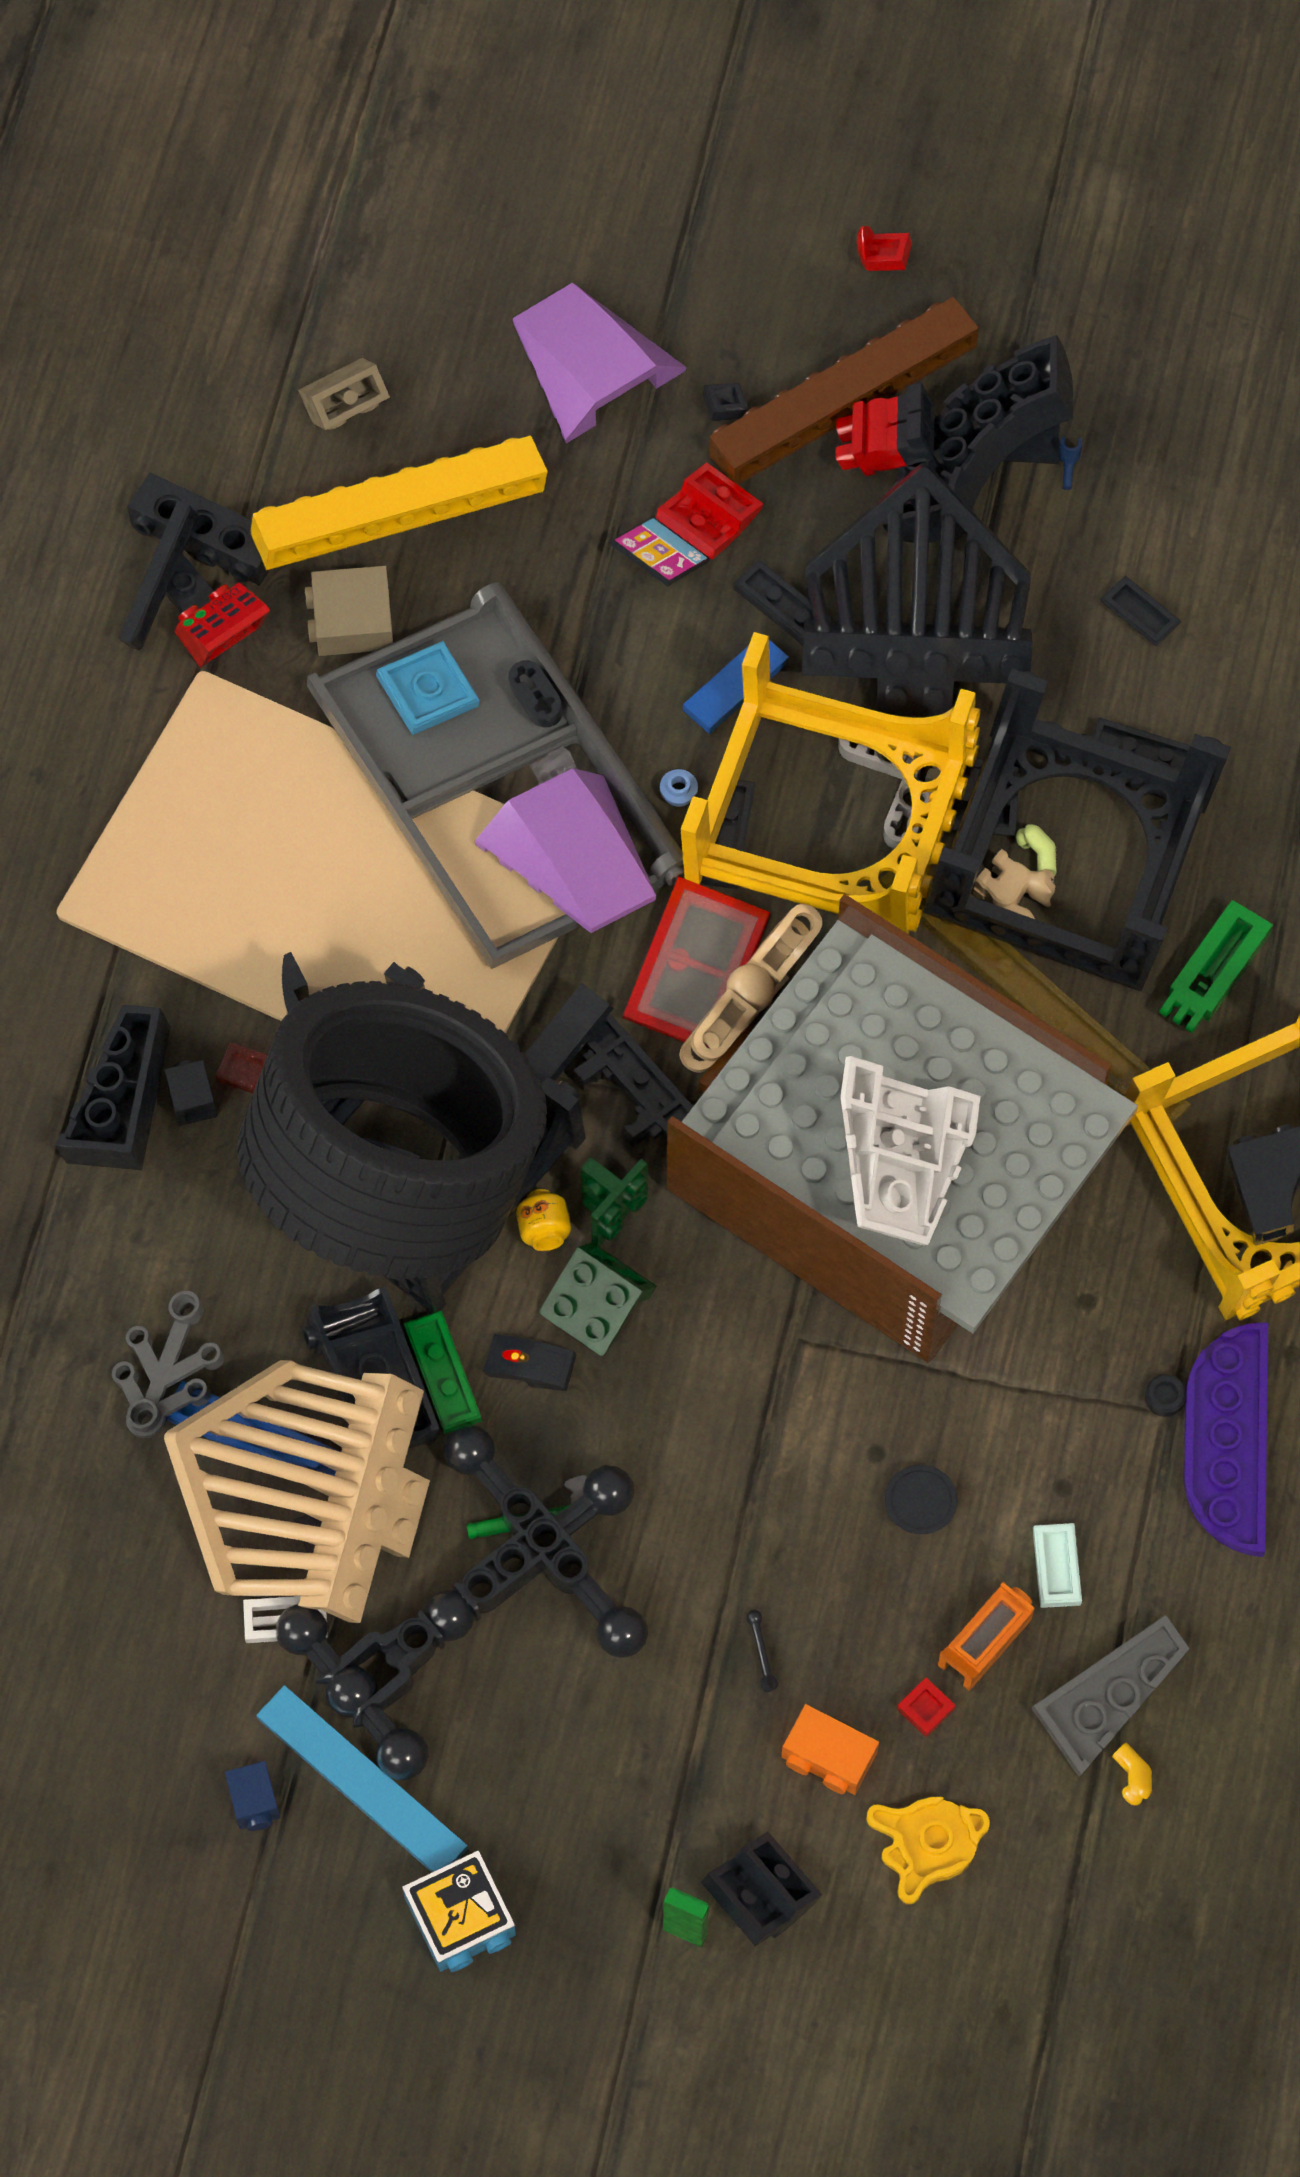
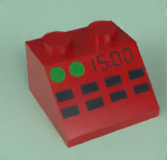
M240 582L231 588L224 584L208 596L211 600L200 609L195 604L178 616L181 622L178 623L174 632L200 668L261 628L270 612L268 606Z

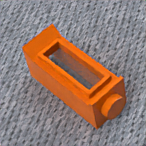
M1003 1582L949 1646L940 1652L938 1666L945 1670L950 1664L965 1677L963 1687L970 1691L1032 1620L1035 1608L1031 1605L1032 1600L1018 1587L1014 1586L1011 1589Z

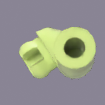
M1028 824L1025 828L1019 829L1016 833V841L1022 848L1027 849L1031 847L1037 853V871L1047 869L1055 876V843L1039 826Z

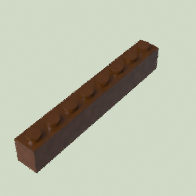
M954 296L943 303L936 302L924 314L913 320L907 319L901 322L894 331L884 337L878 336L873 338L863 349L852 355L846 354L840 357L833 366L822 372L812 373L802 384L795 388L782 390L772 401L761 407L756 406L749 409L742 418L732 424H724L718 427L709 436V456L726 477L739 485L836 429L838 418L853 415V403L864 401L867 404L870 400L876 398L888 399L907 388V386L916 383L975 349L979 328Z

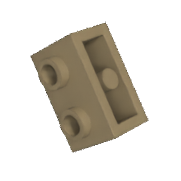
M364 358L298 390L312 423L324 430L337 428L346 423L347 419L358 413L369 412L375 409L380 402L390 398L376 364Z

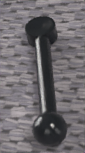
M751 1610L748 1612L746 1620L752 1625L763 1673L760 1683L765 1692H771L777 1688L778 1682L771 1675L760 1627L762 1614L757 1610Z

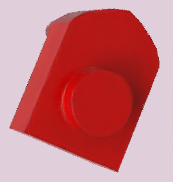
M862 226L857 234L856 245L864 269L867 271H891L906 269L912 241L909 233L874 234L869 226Z

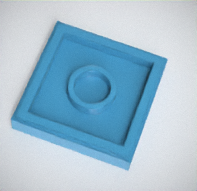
M444 641L377 669V679L412 735L479 707L480 700Z

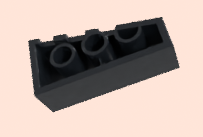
M122 1005L102 1047L103 1054L96 1068L91 1069L86 1080L88 1085L79 1103H75L69 1115L71 1120L65 1133L60 1134L55 1144L66 1164L142 1170L171 1029L161 1008Z

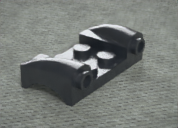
M386 1286L348 1303L334 1306L316 1305L310 1307L307 1326L302 1327L303 1338L309 1350L315 1349L318 1356L324 1354L331 1373L362 1380L363 1373L393 1374L424 1390L408 1449L435 1441L439 1426ZM337 1391L341 1401L355 1404L356 1399L353 1394Z

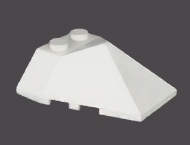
M848 1056L845 1059L841 1104L857 1225L863 1229L919 1245H928L947 1203L944 1197L951 1180L957 1179L961 1167L958 1164L964 1150L972 1145L976 1136L980 1096L950 1086L932 1090L920 1088L882 1076L884 1067L882 1065Z

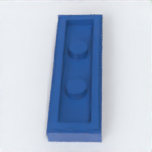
M769 640L771 680L789 663V656ZM748 647L683 704V711L709 734L743 705L742 663Z

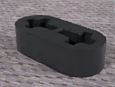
M522 660L515 663L508 673V680L513 694L537 726L552 727L556 725L563 716V706L558 693L535 662ZM523 674L528 678L532 677L534 689L530 690L525 682L520 681L519 677ZM539 698H542L547 706H551V713L546 714L545 711H540L537 701Z

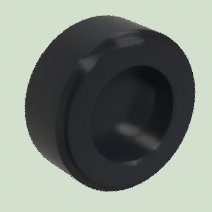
M1168 1374L1154 1377L1149 1382L1145 1392L1147 1407L1151 1412L1161 1417H1170L1177 1414L1183 1408L1186 1399L1184 1384L1177 1377Z

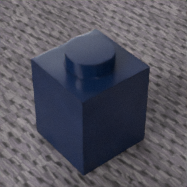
M265 1761L225 1771L240 1829L248 1827L249 1831L262 1830L273 1824L272 1820L280 1819Z

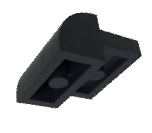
M769 1832L764 1833L742 1847L735 1857L709 1872L701 1882L754 1946H757L771 1936L773 1938L779 1936L799 1920L822 1896L821 1892Z

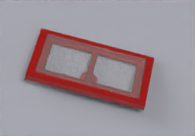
M678 876L622 1018L685 1042L718 999L726 992L727 980L730 974L736 968L746 965L754 955L771 913Z

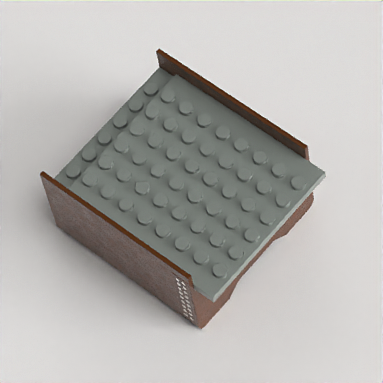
M844 894L840 898L837 922L754 1029L748 1026L743 1033L741 1032L728 1050L717 1059L700 1079L699 1091L703 1095L682 1122L673 1116L668 1120L667 1190L929 1363L958 1324L974 1334L1137 1112L1138 1105L1107 1086L1111 1064ZM848 1056L884 1066L882 1076L920 1088L932 1090L950 1086L980 1096L976 1136L972 1145L964 1150L958 1164L961 1167L957 1179L951 1180L944 1197L947 1203L928 1245H919L863 1229L857 1225L841 1104L845 1059Z

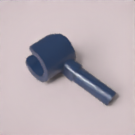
M1065 436L1060 441L1059 458L1064 462L1062 486L1064 490L1072 489L1073 468L1075 463L1080 460L1082 439L1079 437L1077 447L1069 448L1065 445Z

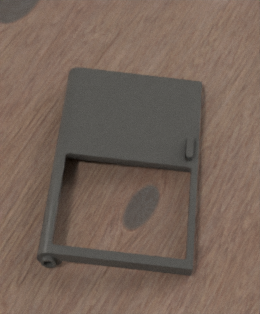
M500 582L489 584L479 590L472 598L470 608L320 677H318L317 673L307 677L309 691L491 969L581 925L565 914L499 947H495L412 819L571 744H579L598 773L604 776L609 789L656 857V861L652 864L647 875L653 889L656 890L667 884L670 886L675 885L678 876L685 879L681 847ZM444 641L480 700L479 707L412 735L377 679V669ZM522 660L535 662L558 693L563 706V716L556 725L552 727L537 726L513 694L508 680V673L515 663ZM525 674L519 677L520 681L525 682L530 690L534 689L532 677L528 678ZM542 698L537 700L540 711L543 710L546 714L552 712L551 706H547ZM385 775H387V776H389V777L391 778V780L393 781V783L395 784V786L397 787L398 791L400 792V794L402 795V797L404 798V800H405L406 802H404V801L402 800L401 796L399 795V793L397 792V790L395 789V787L393 786V784L391 783V781H390Z

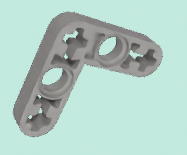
M839 738V753L846 760L902 779L885 820L883 832L886 844L895 849L906 833L904 832L901 837L895 835V829L898 830L903 815L909 818L907 821L908 828L912 813V806H909L903 800L904 795L910 792L904 777L892 762L883 760L879 752L874 750V756L869 755L871 748L858 744L856 748H851L849 746L850 741ZM903 755L905 763L911 764L914 760L908 755ZM932 766L927 772L925 782L936 779L941 772L940 769ZM919 769L915 773L914 778L917 781L922 782L919 780L921 773V769ZM932 792L922 793L925 800L924 803H929V796ZM917 826L912 830L915 833H920L921 827Z

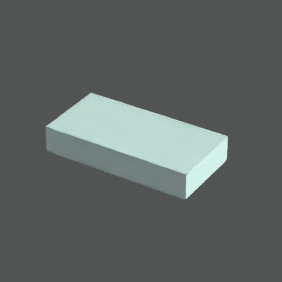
M1074 1523L1035 1525L1033 1527L1040 1608L1080 1606L1082 1596Z

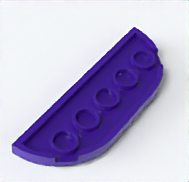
M1251 1323L1230 1329L1222 1333L1218 1339L1203 1350L1197 1357L1190 1372L1185 1399L1183 1475L1189 1506L1201 1526L1214 1539L1232 1550L1257 1557H1264L1266 1533L1268 1323Z

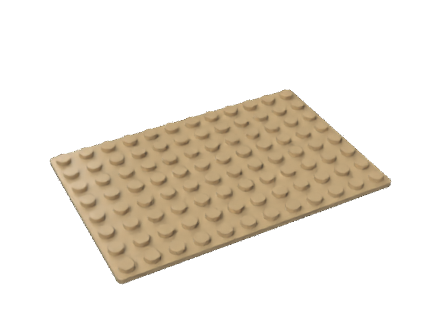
M206 671L199 672L194 678L57 908V915L61 921L280 1021L287 1015L282 989L283 958L285 954L292 952L308 984L309 996L317 991L322 992L323 989L331 986L336 988L337 985L343 983L351 985L357 981H365V983L381 981L386 984L384 972L395 962L403 969L409 966L416 970L425 980V989L433 991V994L438 996L440 993L450 997L449 1000L453 1002L458 1001L466 1005L465 1008L477 1011L483 1019H489L496 1025L495 1027L498 1030L501 1029L506 1033L558 939L557 937L491 969L336 730ZM385 775V776L391 781V783L393 784V786L395 787V789L397 790V792H398L399 795L401 796L402 800H403L404 802H406V801L404 800V798L402 797V795L400 794V792L398 791V789H397V787L395 786V784L393 783V781L391 780V778H390L389 776ZM473 790L412 820L495 947H499L565 915V913L553 904V899L543 891L538 893L528 885V880L515 870L510 872L502 866L497 856L489 850L484 852L475 845L477 837L505 804Z

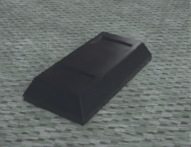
M1126 575L1100 599L1103 604L1155 646L1163 641L1181 623V620Z

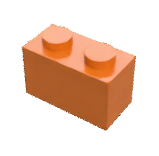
M805 1704L782 1747V1758L787 1760L786 1765L795 1772L802 1775H808L811 1772L824 1779L823 1784L830 1790L839 1794H845L847 1791L856 1795L878 1753L879 1741Z

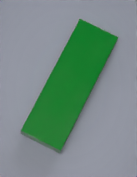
M442 1310L404 1323L405 1331L443 1433H450L463 1425H473L482 1422L481 1414Z
M670 1888L664 1899L663 1931L702 1948L708 1935V1903L675 1888Z

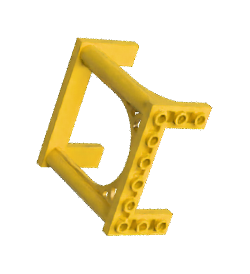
M754 632L742 663L744 702L708 800L693 796L681 827L685 879L700 884L704 876L796 903L810 905L835 914H839L840 898L846 894L905 933L909 934V931L916 932L922 915V910L919 909L921 899H927L934 878L929 875L932 865H938L941 853L945 847V843H941L944 831L950 833L954 825L956 810H952L955 799L962 800L966 790L968 778L963 777L966 767L973 768L978 755L979 745H976L980 731V727H977L980 709L975 708L976 693L960 689L956 704L952 709L941 715L925 718L894 716L772 683L770 681L769 636ZM761 717L867 746L885 756L896 766L908 785L912 801V813L905 835L890 854L874 865L859 871L827 874L810 871L715 844ZM904 754L914 759L911 764L903 761ZM935 766L941 771L936 779L929 782H919L914 778L915 773L922 767ZM932 792L929 796V803H924L920 800L922 793ZM918 826L921 827L923 831L921 833H915L912 829ZM883 871H892L896 874L892 885L888 889L883 888L878 879ZM862 880H869L873 892L867 891L868 886L860 887L857 885Z
M1300 1016L1296 1023L1178 1077H1175L1169 1062L1134 1077L1124 1096L1138 1105L1137 1112L1127 1125L1131 1124L1219 1289L1223 1299L1218 1308L1225 1321L1236 1315L1239 1320L1246 1319L1260 1310V1304L1271 1299L1274 1304H1277L1296 1293L1294 1288L1300 1286V1242H1267L1255 1246L1251 1235L1230 1223L1211 1199L1164 1108L1300 1047ZM1241 1242L1247 1247L1241 1257V1261L1236 1256L1240 1250L1233 1243ZM1265 1251L1271 1257L1270 1261L1251 1269V1258L1256 1252ZM1287 1253L1293 1255L1295 1263L1293 1264L1292 1260H1290L1280 1270V1256Z

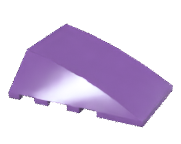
M573 282L513 318V324L527 356L535 368L537 379L541 388L545 391L554 418L558 421L565 443L570 442L596 426L597 409L646 379L657 389L686 371V366Z
M572 768L508 800L475 840L477 847L484 852L489 850L499 858V863L510 872L515 870L526 878L528 885L536 892L540 893L543 891L551 897L556 907L590 933L656 900L654 889L603 775Z

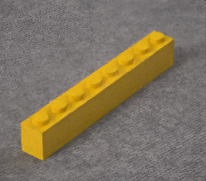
M531 436L520 439L510 438L499 445L488 448H474L467 454L452 458L442 457L431 464L417 468L407 467L398 473L385 477H371L363 483L353 486H339L333 488L328 493L314 497L304 496L282 506L265 507L252 515L251 536L266 570H270L544 492L548 471Z

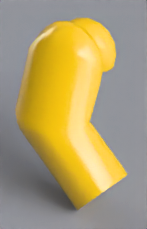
M1124 1743L1112 1757L1128 1773V1785L1122 1789L1123 1798L1131 1805H1139L1143 1799H1148L1152 1793V1771L1150 1766L1128 1743Z

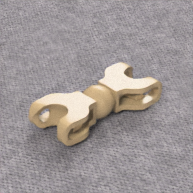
M799 904L792 908L766 937L747 964L736 968L730 974L727 980L726 992L701 1020L680 1049V1059L687 1069L697 1073L708 1070L728 1050L753 1015L771 1004L775 995V986L782 980L821 930L822 918L815 908L806 904ZM795 917H807L810 922V931ZM691 1048L704 1061L695 1060L691 1055Z

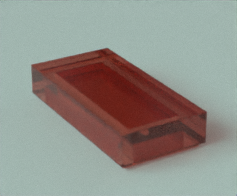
M230 1042L215 1075L216 1081L253 1094L267 1055Z

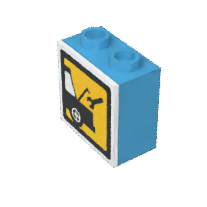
M479 1851L402 1887L404 1898L440 1972L448 1968L450 1972L463 1969L473 1962L472 1956L485 1950L489 1954L498 1952L510 1945V1938L516 1936L515 1925Z

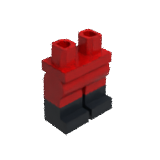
M921 382L907 386V394L889 399L876 398L870 400L867 404L864 401L853 403V415L837 419L836 429L843 443L852 441V443L836 447V460L842 470L860 467L866 477L876 474V471H885L934 460V403Z

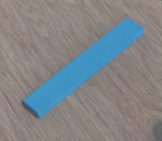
M285 1685L256 1715L263 1725L429 1871H437L457 1861L468 1850V1845L381 1771L380 1768Z

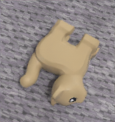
M1003 849L992 860V864L995 865L992 872L997 874L998 877L992 878L991 872L985 868L975 881L973 895L977 898L1033 919L1035 918L1030 910L1018 906L1023 895L1028 893L1032 899L1045 907H1050V899L1055 892L1054 874L1047 869L1030 871L1025 865L1011 860Z

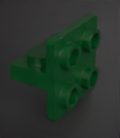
M591 1157L580 1168L582 1202L592 1212L591 1239L596 1245L600 1246L606 1239L612 1241L621 1231L624 1222H622L631 1211L634 1213L638 1212L646 1203L649 1197L647 1193L649 1183L648 1163L643 1159H640L622 1180Z

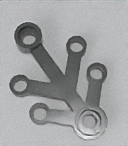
M180 1291L169 1302V1312L175 1321L159 1361L151 1347L153 1342L152 1336L145 1327L134 1326L126 1334L127 1344L137 1353L151 1382L146 1396L144 1397L137 1385L139 1374L131 1363L126 1361L120 1362L112 1370L113 1380L123 1389L130 1404L126 1415V1425L136 1437L150 1438L155 1436L163 1429L167 1416L189 1404L202 1406L211 1397V1391L203 1380L196 1378L187 1382L183 1390L163 1399L166 1389L204 1367L208 1370L218 1369L225 1359L220 1347L215 1343L209 1342L202 1345L195 1354L177 1363L190 1327L198 1323L204 1313L202 1302L191 1291ZM194 1308L189 1315L183 1316L186 1309ZM145 1335L141 1343L134 1344V1339L137 1336ZM210 1352H217L213 1360H205ZM131 1371L127 1379L120 1380V1375L123 1372ZM203 1388L199 1396L192 1397V1392L195 1389ZM146 1416H153L148 1423L142 1425V1420Z

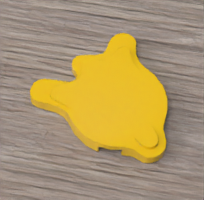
M928 1797L917 1800L910 1806L900 1809L878 1804L871 1806L867 1812L868 1825L893 1839V1844L883 1850L881 1859L885 1865L896 1871L899 1875L900 1881L897 1893L899 1899L905 1904L917 1902L924 1889L930 1884L949 1880L961 1874L973 1860L978 1843L988 1832L990 1826L989 1817L983 1810L967 1808L962 1805L958 1806L953 1802L943 1800V1797Z

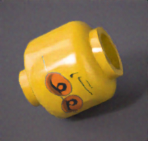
M538 1189L530 1192L527 1198L517 1206L516 1216L520 1236L524 1243L533 1246L535 1250L550 1251L556 1249L569 1236L571 1224L567 1204L563 1197L550 1193L546 1189Z

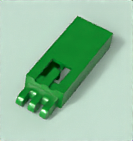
M1231 900L1170 986L1168 999L1163 1004L1159 1014L1167 1017L1174 1006L1177 1007L1179 1010L1172 1022L1180 1025L1186 1016L1190 1015L1192 1018L1187 1023L1185 1030L1192 1034L1203 1019L1209 1022L1270 936L1273 924ZM1198 974L1213 983L1209 989L1208 985L1201 981L1195 991L1190 990L1189 987Z

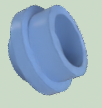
M676 769L669 771L660 782L661 796L672 806L682 807L689 804L692 797H696L698 792L696 778L686 770ZM675 783H683L685 784V788L677 790L674 789L672 785Z

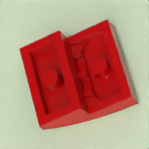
M706 462L684 479L682 489L658 508L656 519L713 560L751 523L761 511L763 503Z

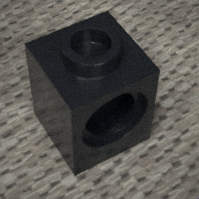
M184 1060L176 1063L172 1068L165 1069L179 1126L217 1117L203 1060L197 1062Z

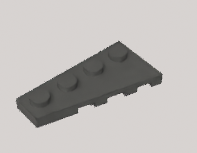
M1166 1615L1031 1708L1078 1777L1083 1774L1091 1762L1108 1745L1115 1734L1190 1649Z

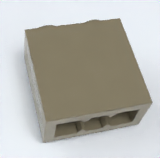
M386 566L311 572L312 586L305 587L307 609H314L315 619L308 620L309 642H317L319 656L372 652L393 643Z

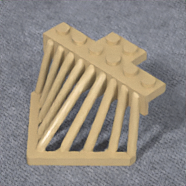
M280 1360L168 1430L164 1435L165 1444L214 1591L232 1596H301L298 1605L300 1607L320 1609L347 1622L360 1623L380 1549L397 1557L409 1558L430 1480L403 1466L424 1390L393 1374L363 1373L362 1380L299 1365L291 1360ZM289 1380H298L353 1394L356 1401L355 1404L281 1385ZM265 1396L271 1401H278L342 1417L349 1423L348 1428L254 1402ZM238 1413L246 1419H255L329 1439L342 1447V1451L339 1452L227 1420ZM207 1432L216 1436L230 1437L318 1462L335 1470L336 1473L335 1476L199 1437ZM195 1454L304 1484L329 1496L328 1501L211 1475L199 1469ZM207 1491L303 1512L322 1521L321 1527L213 1509ZM219 1527L301 1540L314 1544L315 1548L313 1553L231 1547L224 1545ZM231 1563L308 1570L305 1579H236Z

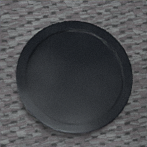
M913 1465L900 1470L889 1481L885 1491V1507L888 1515L897 1526L910 1533L930 1534L942 1529L951 1521L957 1509L958 1498L954 1484L945 1473L932 1466Z

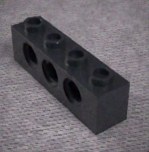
M149 472L127 506L133 528L144 536L153 535L161 539L169 519L164 517L172 514L177 500L189 504L198 513V519L184 550L197 556L202 563L210 567L217 565L229 571L239 581H250L260 586L270 570H266L251 536L252 520ZM204 529L210 530V531H209L208 533H206V534H197V533H196V532H198V531H200V530H204ZM232 545L242 546L241 548L235 550L229 549V547Z

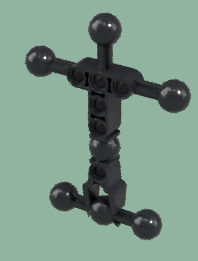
M476 1425L460 1426L454 1429L447 1437L444 1445V1457L448 1465L456 1472L465 1475H475L501 1506L503 1521L508 1530L513 1534V1537L465 1574L461 1584L455 1582L453 1584L454 1590H443L434 1594L426 1603L424 1611L419 1610L417 1612L416 1618L407 1619L384 1635L378 1631L368 1633L343 1654L341 1658L325 1640L327 1622L323 1614L317 1609L298 1606L299 1604L286 1608L278 1618L275 1627L276 1638L280 1646L287 1652L295 1655H306L319 1670L320 1674L316 1683L327 1685L326 1700L331 1709L339 1715L352 1717L353 1728L364 1726L378 1743L376 1750L377 1763L381 1771L390 1778L397 1780H408L418 1776L426 1767L429 1758L428 1745L424 1738L416 1731L407 1728H397L383 1710L412 1689V1676L432 1658L437 1647L443 1649L445 1647L444 1641H455L464 1637L472 1628L474 1620L478 1621L481 1619L482 1613L494 1610L542 1571L559 1590L567 1594H575L597 1620V1641L601 1648L609 1655L627 1658L637 1654L646 1644L648 1625L644 1617L631 1607L616 1606L589 1574L587 1557L570 1537L598 1514L614 1516L626 1510L631 1504L635 1493L634 1483L627 1472L617 1466L609 1465L594 1469L585 1480L583 1496L554 1518L532 1491L525 1487H516L493 1460L495 1454L494 1441L487 1431ZM523 1503L531 1509L526 1515L516 1517L509 1513L513 1505ZM545 1533L551 1534L556 1538V1541L549 1547H540L534 1542L539 1535ZM512 1558H517L524 1562L523 1567L517 1572L506 1571L503 1569V1564ZM567 1564H576L582 1569L579 1575L573 1578L564 1577L560 1574V1570ZM479 1583H485L492 1587L491 1592L485 1597H475L470 1592ZM420 1633L428 1638L427 1642L420 1648H411L406 1644L407 1639L413 1634ZM376 1653L386 1656L387 1664L399 1671V1674L379 1691L373 1675L364 1668L358 1667Z

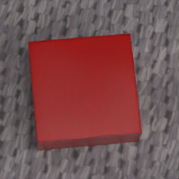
M926 1677L897 1705V1711L927 1738L955 1710L956 1705Z

